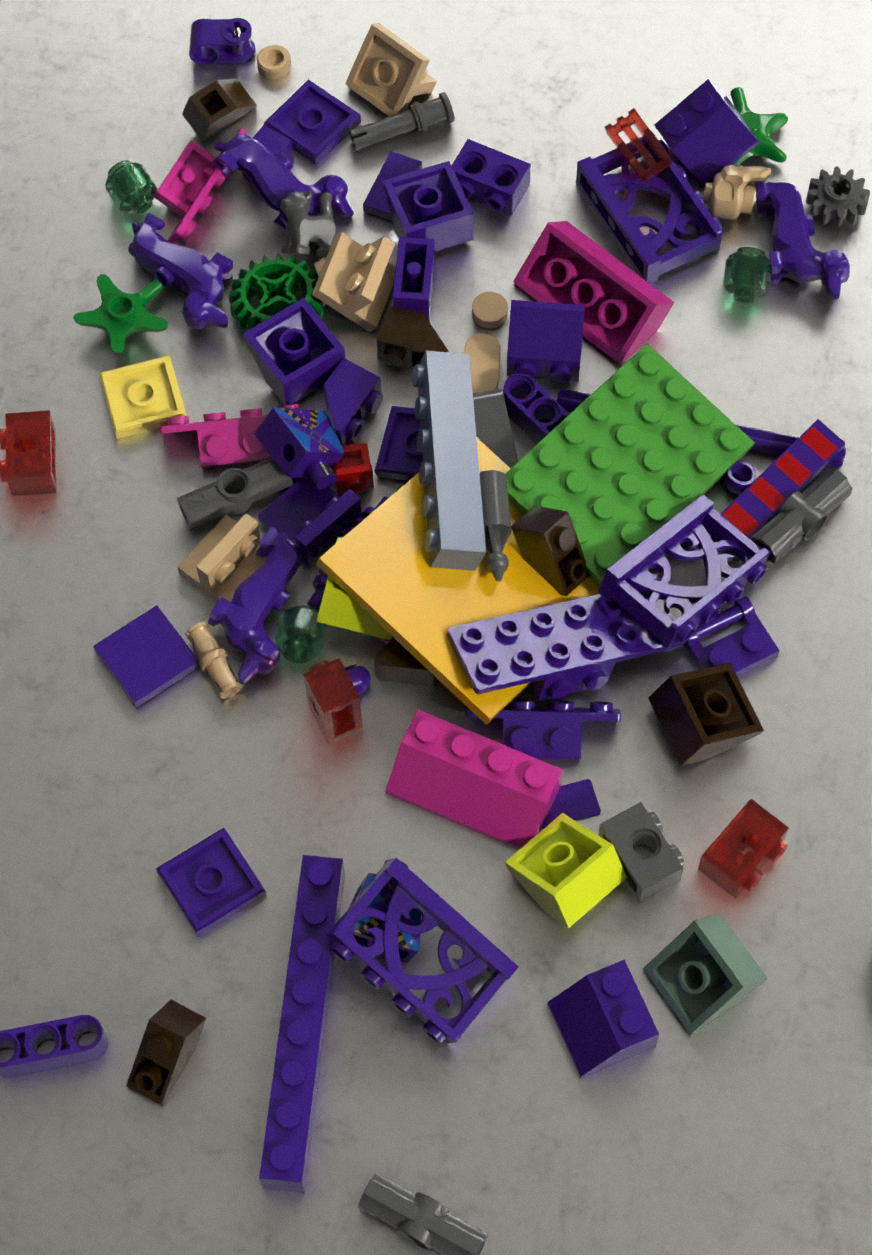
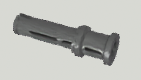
M442 92L438 98L421 104L417 101L412 103L407 111L356 129H350L349 135L351 141L354 142L353 147L355 151H359L362 148L413 130L422 133L426 132L428 127L444 121L454 122L455 117L447 94Z

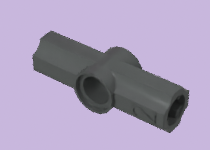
M271 457L243 470L239 468L226 469L219 475L217 481L177 498L187 525L192 529L227 513L232 515L244 514L251 508L253 502L292 486L293 481L292 478L284 474ZM233 489H241V490H242V491H241L240 493H238V494H229V493H228L229 491H231V490H233Z
M828 469L803 493L797 491L783 503L778 510L777 516L752 538V541L761 549L765 547L771 552L766 562L770 561L775 564L800 540L807 541L820 530L826 522L827 516L852 493L853 488L848 483L846 476L838 470Z
M377 1173L374 1174L367 1184L358 1203V1208L396 1228V1232L407 1241L426 1250L432 1248L443 1255H480L488 1238V1234L482 1232V1230L451 1215L446 1206L432 1197L420 1192L413 1194Z

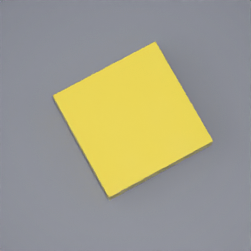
M170 355L99 373L117 439L157 430L160 426H167V418L187 416Z

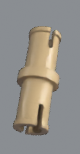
M200 622L190 627L185 635L200 658L198 664L201 670L209 674L219 692L220 698L227 699L237 694L243 686L228 663L229 656L226 650L220 649L209 630L207 622Z

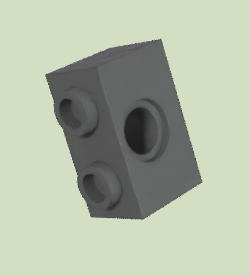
M642 802L601 823L598 834L613 844L627 876L625 882L639 903L679 882L684 868L682 865L685 864L677 846L673 843L669 845L662 835L663 826L657 815L653 811L647 812ZM638 845H646L654 853L643 857L638 855L634 848Z

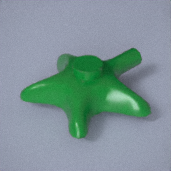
M737 87L732 89L730 95L734 107L760 142L734 165L739 166L751 156H762L776 162H785L787 159L786 154L773 143L770 137L787 123L788 115L784 112L773 114L754 113L748 106L743 88Z
M100 274L96 282L101 294V306L92 311L79 312L74 314L73 317L74 321L79 325L107 331L110 336L112 350L116 354L123 353L128 336L138 332H161L168 328V323L165 319L157 317L145 309L147 304L163 290V285L155 278L140 292L128 294L119 290L106 274Z

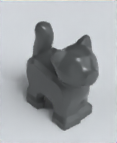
M311 190L290 192L285 199L281 200L280 208L288 219L286 225V245L282 247L281 253L327 258L335 235V224L331 207L332 195L325 192L320 197V215L316 216L308 215L312 199Z

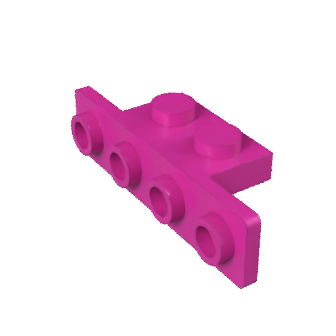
M241 128L235 136L242 133L247 134V131ZM192 140L186 145L153 196L182 217L167 240L175 243L179 238L184 241L188 238L196 226L192 218L196 212L202 215L213 199L208 194L213 185L219 188L227 177L212 164L216 157Z
M298 404L276 406L277 408L299 409ZM262 408L240 410L241 418L226 419L225 412L203 414L204 422L189 423V416L167 418V426L159 427L160 434L197 430L201 467L260 461L271 458V455L254 434L267 416L262 414Z

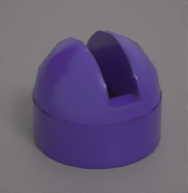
M737 461L725 473V486L729 491L741 494L755 481L756 471L749 463Z
M358 664L350 665L338 672L340 684L349 698L361 695L369 688L371 676L364 666Z

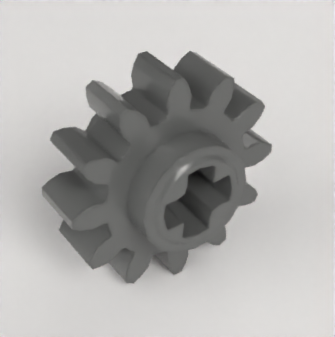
M835 166L833 175H829L823 169L820 170L819 179L811 178L809 191L807 192L806 203L812 205L810 214L816 216L821 213L823 215L822 224L824 225L830 219L835 220L838 228L842 226L843 219H847L849 223L855 224L857 215H865L870 196V190L863 189L865 178L854 180L853 169H850L846 175H843L838 166Z

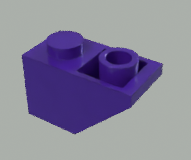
M345 358L341 360L324 383L325 402L329 419L341 446H346L350 439L354 441L360 435L364 420L370 412L375 413L378 410L384 396L381 391V377Z

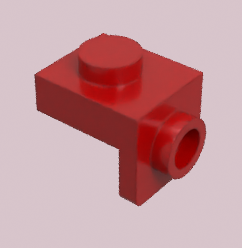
M367 443L342 446L344 450L343 457L334 468V474L337 477V493L347 492L351 489L357 494L366 489L374 488L373 470Z

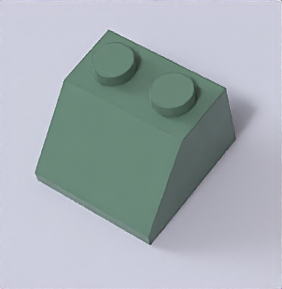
M720 913L694 920L643 968L690 1035L740 1004L768 979Z

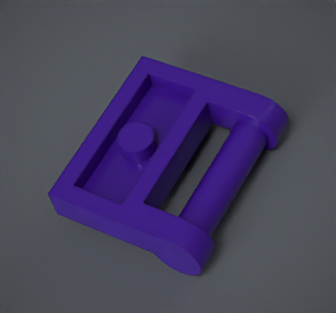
M746 596L737 599L734 602V606L719 612L708 624L702 621L697 625V629L691 638L683 644L698 669L731 663L737 677L778 657L780 651L756 615L753 604ZM740 619L745 625L744 628L706 647H703L699 639Z

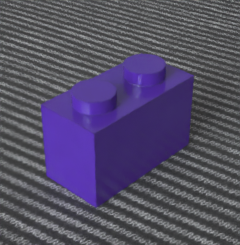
M399 237L393 289V306L422 312L429 322L435 272V239Z

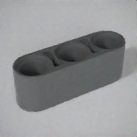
M502 389L473 393L476 437L509 468H512L518 462V457Z

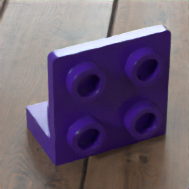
M300 478L259 513L258 520L267 529L273 526L280 534L282 532L288 533L290 541L301 550L303 562L309 566L333 545L337 537H341L346 528L351 527V523L357 517H362L361 498L351 489L342 496H339L330 487L319 490L312 479Z

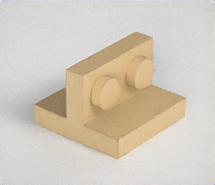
M375 23L370 26L345 85L390 117L407 111L413 96L432 93L437 81L427 74L426 68L430 59L380 23Z
M343 232L338 234L333 240L312 295L370 332L376 329L395 280L396 268L388 263L395 243L383 236L371 244L367 243L362 246Z
M226 514L178 565L179 574L217 602L221 597L232 602L237 587L266 561L267 555L263 558L256 555L257 550L261 546L259 545L261 539L258 521L245 514L236 522Z

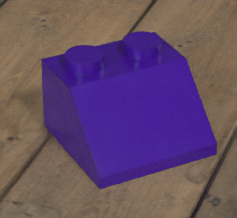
M709 79L654 124L670 149L704 187L706 182H713L715 175L722 172L723 167L734 165L760 143L726 94Z
M450 161L383 180V188L398 240L399 237L435 239V251L474 240V213Z
M305 298L243 333V337L265 381L284 405H292L323 386L341 360L345 358V348Z
M511 300L506 376L522 373L532 378L551 379L559 383L568 381L579 382L585 305Z
M625 959L584 976L547 1002L580 1079L656 1047L659 1032Z

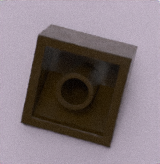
M731 663L672 675L648 697L680 766L711 759L764 731Z

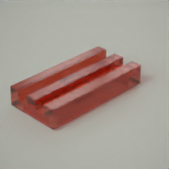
M633 108L628 111L629 116L626 118L623 116L617 118L615 125L612 126L611 123L606 125L605 131L643 183L670 166L672 160ZM634 124L659 157L660 162L657 163L632 130L631 125ZM624 131L649 165V169L644 170L618 133Z

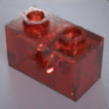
M50 410L5 414L6 428H0L1 449L6 450V460H0L2 483H8L12 496L57 493L56 428Z
M340 658L331 662H319L312 666L309 672L304 673L308 706L327 743L363 728L360 697Z
M750 799L703 853L698 870L735 899L744 889L751 892L763 877L764 873L760 870L767 861L770 860L772 863H775L787 849L788 844L784 841L789 827L754 800ZM748 847L753 850V852L749 851L745 855L739 852L740 850L745 851Z

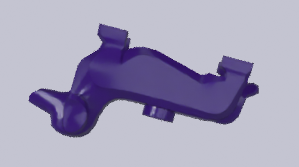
M244 133L238 134L228 143H215L214 148L220 151L221 154L213 160L212 164L225 176H228L230 172L233 173L236 169L245 172L263 202L273 210L279 211V215L273 222L285 234L288 219L281 210L280 203L290 192L312 191L309 216L320 214L319 199L325 192L332 195L331 207L337 214L342 217L354 215V211L346 199L348 186L341 177L326 175L313 185H305L290 172L293 166L286 157L280 153L274 156L259 141Z
M756 181L759 217L766 216L767 211L771 210L772 217L774 218L772 232L773 252H769V272L772 286L778 284L782 277H788L798 283L820 279L822 285H825L826 292L830 298L838 299L840 297L841 284L847 282L850 277V264L846 255L839 250H831L826 253L813 248L810 242V236H815L812 215L805 216L801 195L793 184Z
M151 213L146 215L141 225L138 222L132 223L134 238L128 247V251L134 256L135 261L151 272L153 277L164 287H168L171 284L189 294L182 309L187 326L196 330H201L208 325L226 328L228 326L227 316L215 305L223 298V284L229 285L233 283V275L229 273L233 269V260L217 252L208 261L203 253L195 249L166 241L163 236L156 232V230H162L165 227V221Z
M273 526L268 529L259 543L261 546L256 552V555L261 558L267 555L265 563L237 587L232 602L223 597L220 598L210 612V618L207 624L212 626L221 624L224 628L227 642L246 655L237 673L241 684H245L257 673L270 674L277 667L280 661V650L265 633L263 622L272 609L276 612L282 609L291 594L286 591V588L303 562L301 550L290 541L288 533L282 532L280 534Z

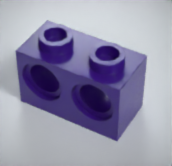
M467 139L451 165L467 199L484 204L493 211H501L511 216L530 185V163L470 139Z

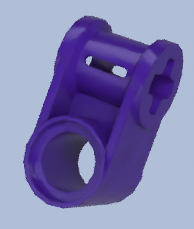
M203 18L194 21L191 25L189 57L200 65L219 63L243 64L251 61L256 53L255 44L250 39L252 36L251 24L243 18ZM238 27L240 28V31H241V33H240L239 36H238V31H237V28H238ZM238 45L241 53L240 55L237 53Z

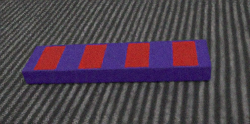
M817 419L720 515L751 540L778 513L780 507L792 494L801 491L845 447V442Z

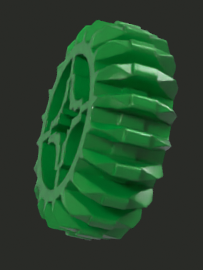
M278 253L275 260L269 261L264 255L262 263L257 264L251 260L249 270L240 269L239 279H233L232 291L229 294L231 316L236 320L239 330H246L247 332L296 303L295 294L298 290L305 295V300L322 320L324 315L323 308H325L326 304L312 295L319 276L316 269L309 270L306 260L297 264L293 255L285 261ZM254 296L259 298L260 306L256 310L250 305Z

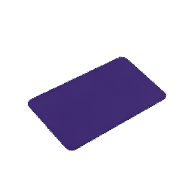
M585 779L561 786L541 830L562 813L575 821L599 815L601 809L591 780Z

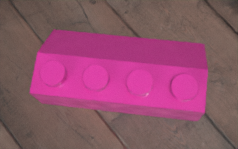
M568 221L547 223L513 281L538 302L585 305L582 336L619 365L625 363L657 332L675 303Z
M417 709L401 741L385 792L388 795L519 850L540 832L561 787L562 769Z

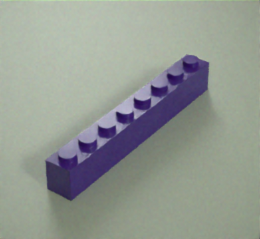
M303 855L259 1175L263 1189L305 1193L335 953L329 947L332 941L326 934L340 919L345 880L342 858Z

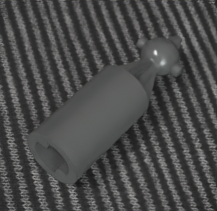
M487 470L480 472L486 548L490 552L486 558V568L493 574L496 581H501L503 573L509 565L507 556L502 552L512 532L507 478L503 472Z

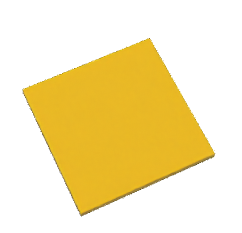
M477 438L479 472L496 470L504 474L507 473L511 468ZM418 472L318 559L316 565L487 725L529 683L476 694L447 637L448 629L453 626L598 595L600 587L588 577L568 596L560 595L522 558L513 531L509 535L502 552L507 556L509 565L503 573L501 581H496L493 574L486 568V558L490 554L487 548L486 554L475 571L432 568L430 553L425 552L424 537L428 529L427 518L422 517L425 485L420 484ZM509 502L512 526L523 514Z

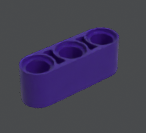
M522 373L514 374L505 381L503 395L508 417L536 444L569 415L529 375ZM516 395H522V396H525L526 398L518 399V398H515L514 396H516ZM539 419H548V420H550V422H548V423H542V422H539L538 420H539Z
M79 1015L0 1031V1050L6 1047L14 1048L12 1058L6 1062H0V1077L13 1078L96 1061L106 1053L108 1048L107 1035L101 1023L90 1015ZM94 1031L97 1033V1037L92 1044L88 1046L77 1044L80 1035L84 1032ZM46 1039L56 1041V1045L51 1052L47 1054L37 1053V1047L42 1041Z

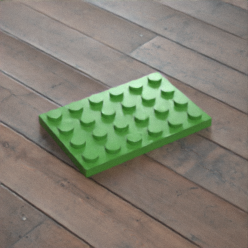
M646 343L505 473L508 499L523 515L535 505L569 512L586 560V567L590 574L589 578L600 587L609 567L701 495L705 494L732 465L739 461L753 447L755 442Z

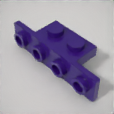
M513 699L512 705L505 706L494 718H503V745L534 758L581 759L582 721L621 722L620 709L613 708V703L590 702L589 708L574 707L573 701L554 700L551 701V706L549 707L535 706L534 700ZM465 705L464 717H477Z

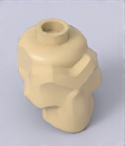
M735 165L723 167L722 172L715 175L713 183L706 182L703 199L705 204H709L711 216L735 220L740 213L751 214L755 182L761 181L765 183L771 175V168Z

